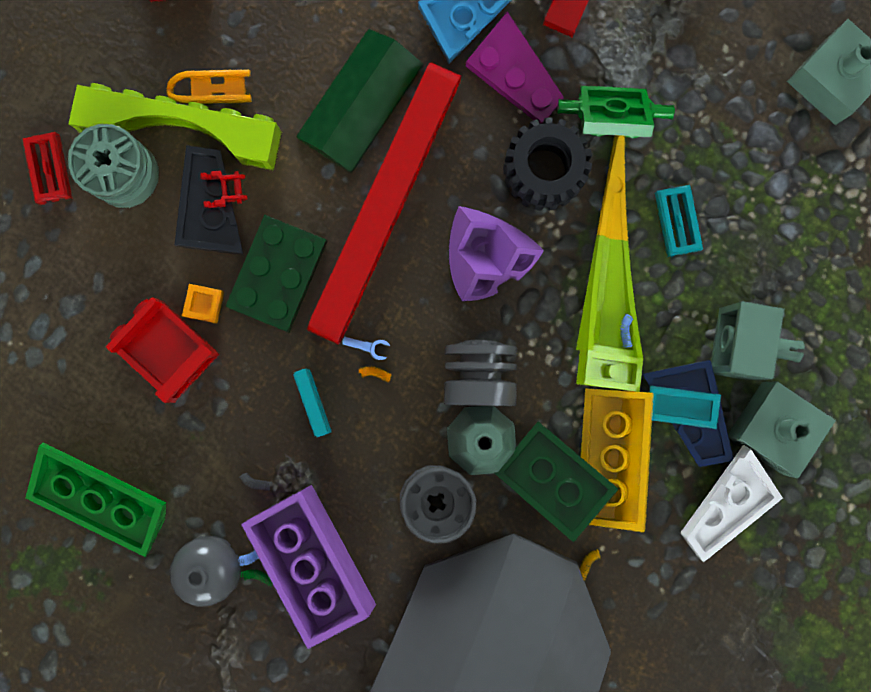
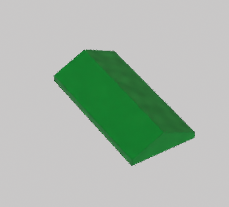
M44 442L39 445L25 498L146 557L165 521L166 502Z

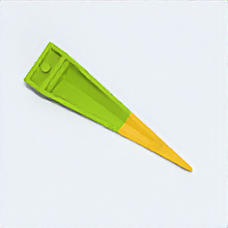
M614 135L576 350L580 351L576 384L640 392L643 354L634 303L628 246L625 193V136ZM625 314L633 318L629 330L630 335H626L631 336L628 337L631 338V342L628 343H632L630 345L633 346L627 348L623 347L622 335H620V331H622L620 328H625L620 327L622 325L621 320H623L622 318H624Z

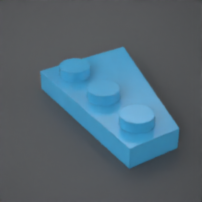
M511 0L418 1V8L449 64Z

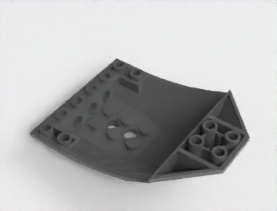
M511 534L424 565L370 692H599L611 655V648L577 562L516 534Z

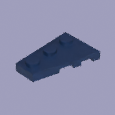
M711 360L642 374L649 387L658 386L718 394ZM721 402L717 429L672 423L697 466L702 467L733 460Z

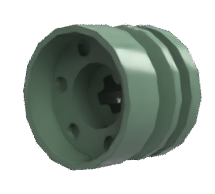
M97 124L86 128L74 139L68 153V167L73 180L83 190L112 206L131 208L139 205L153 194L157 186L159 167L154 155L128 131L116 125ZM110 159L112 161L109 166L105 165Z

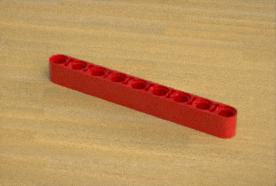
M432 62L427 66L311 316L307 331L338 345L342 341L461 81V75Z

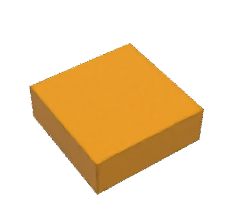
M189 284L182 316L217 324L224 291Z

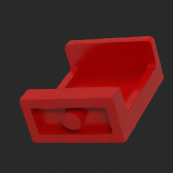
M152 297L139 303L133 311V318L126 325L122 324L110 335L111 341L106 345V348L110 352L120 355L157 390L155 395L164 403H175L220 353L166 303Z

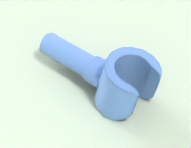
M344 337L343 345L370 352V355L377 360L387 358L376 355L374 351L375 346L379 343L390 346L385 340H377L371 343L349 337Z

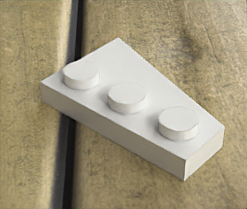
M745 445L741 447L680 532L696 556L703 562L783 499L750 448Z

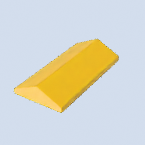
M585 388L581 458L618 488L617 492L589 525L645 532L654 393Z

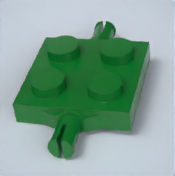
M580 86L578 100L558 99L557 114H577L581 119L583 134H591L597 137L619 135L628 138L652 137L654 129L653 118L673 120L675 107L674 105L654 104L648 98L647 89Z

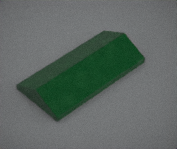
M368 29L297 134V139L352 174L422 69L423 63L395 39Z

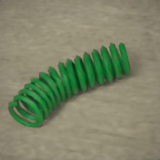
M249 569L241 572V577L243 573L245 581L246 579L254 578L265 584L268 583L270 587L273 584L268 574L258 569Z

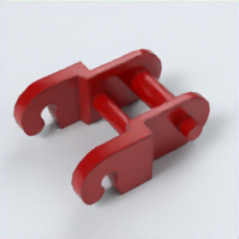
M211 171L210 174L200 173V179L202 180L220 179L222 187L221 200H214L212 203L205 201L203 202L205 208L226 207V202L237 201V204H242V201L248 199V196L242 195L241 180L245 179V175L239 174V171H235L232 175H223L222 171ZM234 181L235 195L228 196L226 182Z

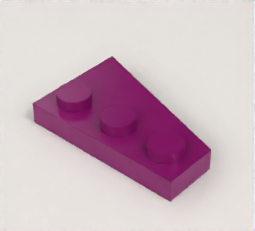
M506 12L466 61V67L531 119H538L539 124H542L545 118H550L558 106V99H564L508 12Z

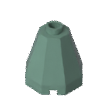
M494 406L464 407L447 427L449 457L470 475L498 472L515 452L514 423ZM482 436L489 437L488 441L490 444L487 448L483 446L478 447V440Z

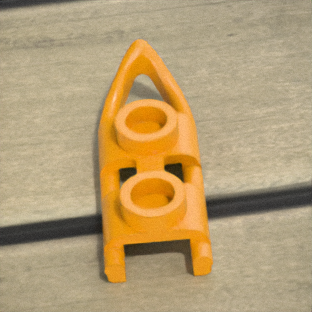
M250 70L180 72L169 80L167 96L180 103L252 102L251 95H245V76H251ZM211 77H224V84H212ZM184 78H190L191 96L174 94L175 85Z

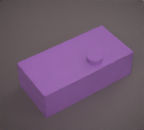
M312 485L241 524L307 649L370 616L376 603Z

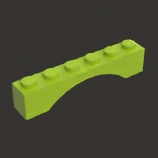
M91 83L90 87L77 85L68 123L80 133L86 128L97 124H113L128 132L160 125L186 127L202 132L220 142L233 153L241 164L274 170L282 133L276 122H273L272 118L265 115L255 114L253 118L241 116L240 112L229 108H222L221 112L208 110L209 108L206 105L197 102H189L188 106L176 104V101L169 97L156 96V99L145 98L139 92L124 89L123 93L113 92L107 86L97 83Z

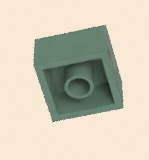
M847 19L818 47L787 82L834 125H837L852 115L871 95V38L852 21Z
M743 301L719 308L711 358L714 375L743 380L774 379L777 358L799 363L804 353L795 351L798 349L805 350L804 342L780 338L784 309Z
M778 381L762 382L728 433L729 440L742 447L745 445L750 448L756 458L780 474L799 478L836 420Z

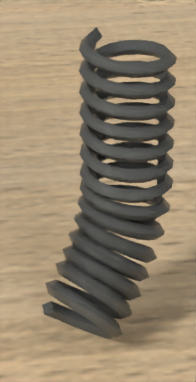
M248 473L242 474L239 477L245 485L249 483L248 487L251 485V488H256V490L261 488V490L267 491L268 489L269 491L270 484L273 486L272 481L254 480L247 475Z

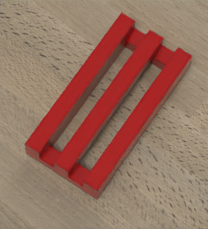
M50 132L23 138L35 203L43 205L47 204V201L56 202L60 201L59 199L72 198L60 135L56 132ZM48 141L50 142L59 190H57ZM35 144H39L48 193H44Z

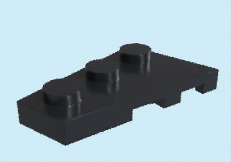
M186 145L174 245L182 248L244 255L232 202H226V207L205 208L203 205L205 201L212 203L214 200H221L222 187L220 179H200V173L210 174L211 171H222V174L226 175L221 150ZM226 182L228 196H230L228 182Z

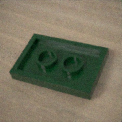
M264 214L225 307L290 333L328 241Z
M539 421L517 445L514 454L498 472H494L572 542L579 537L618 490L615 485Z

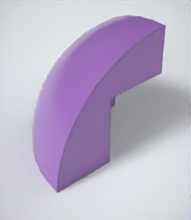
M459 206L453 221L449 242L450 271L455 289L462 301L480 300L498 293L497 287L510 278L516 281L520 280L534 266L544 250L534 240L514 226L484 212Z

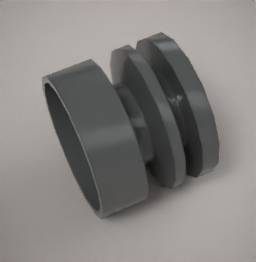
M467 340L445 346V355L460 356V362L445 363V369L460 372V379L444 382L445 405L516 406L517 383L501 380V373L517 370V364L501 363L502 357L517 356V347L489 340Z
M427 465L414 471L405 480L400 492V509L407 527L418 538L430 543H447L459 538L471 526L476 513V497L470 483L461 474L442 465ZM441 493L440 499L443 502V506L441 508L434 506L432 510L429 509L431 505L427 500L429 495L431 494L436 497Z

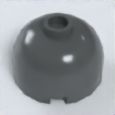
M200 536L186 543L176 553L170 566V583L175 594L185 603L196 607L212 606L225 600L237 587L241 577L239 555H236L235 551L230 547L231 544L227 540L216 536Z

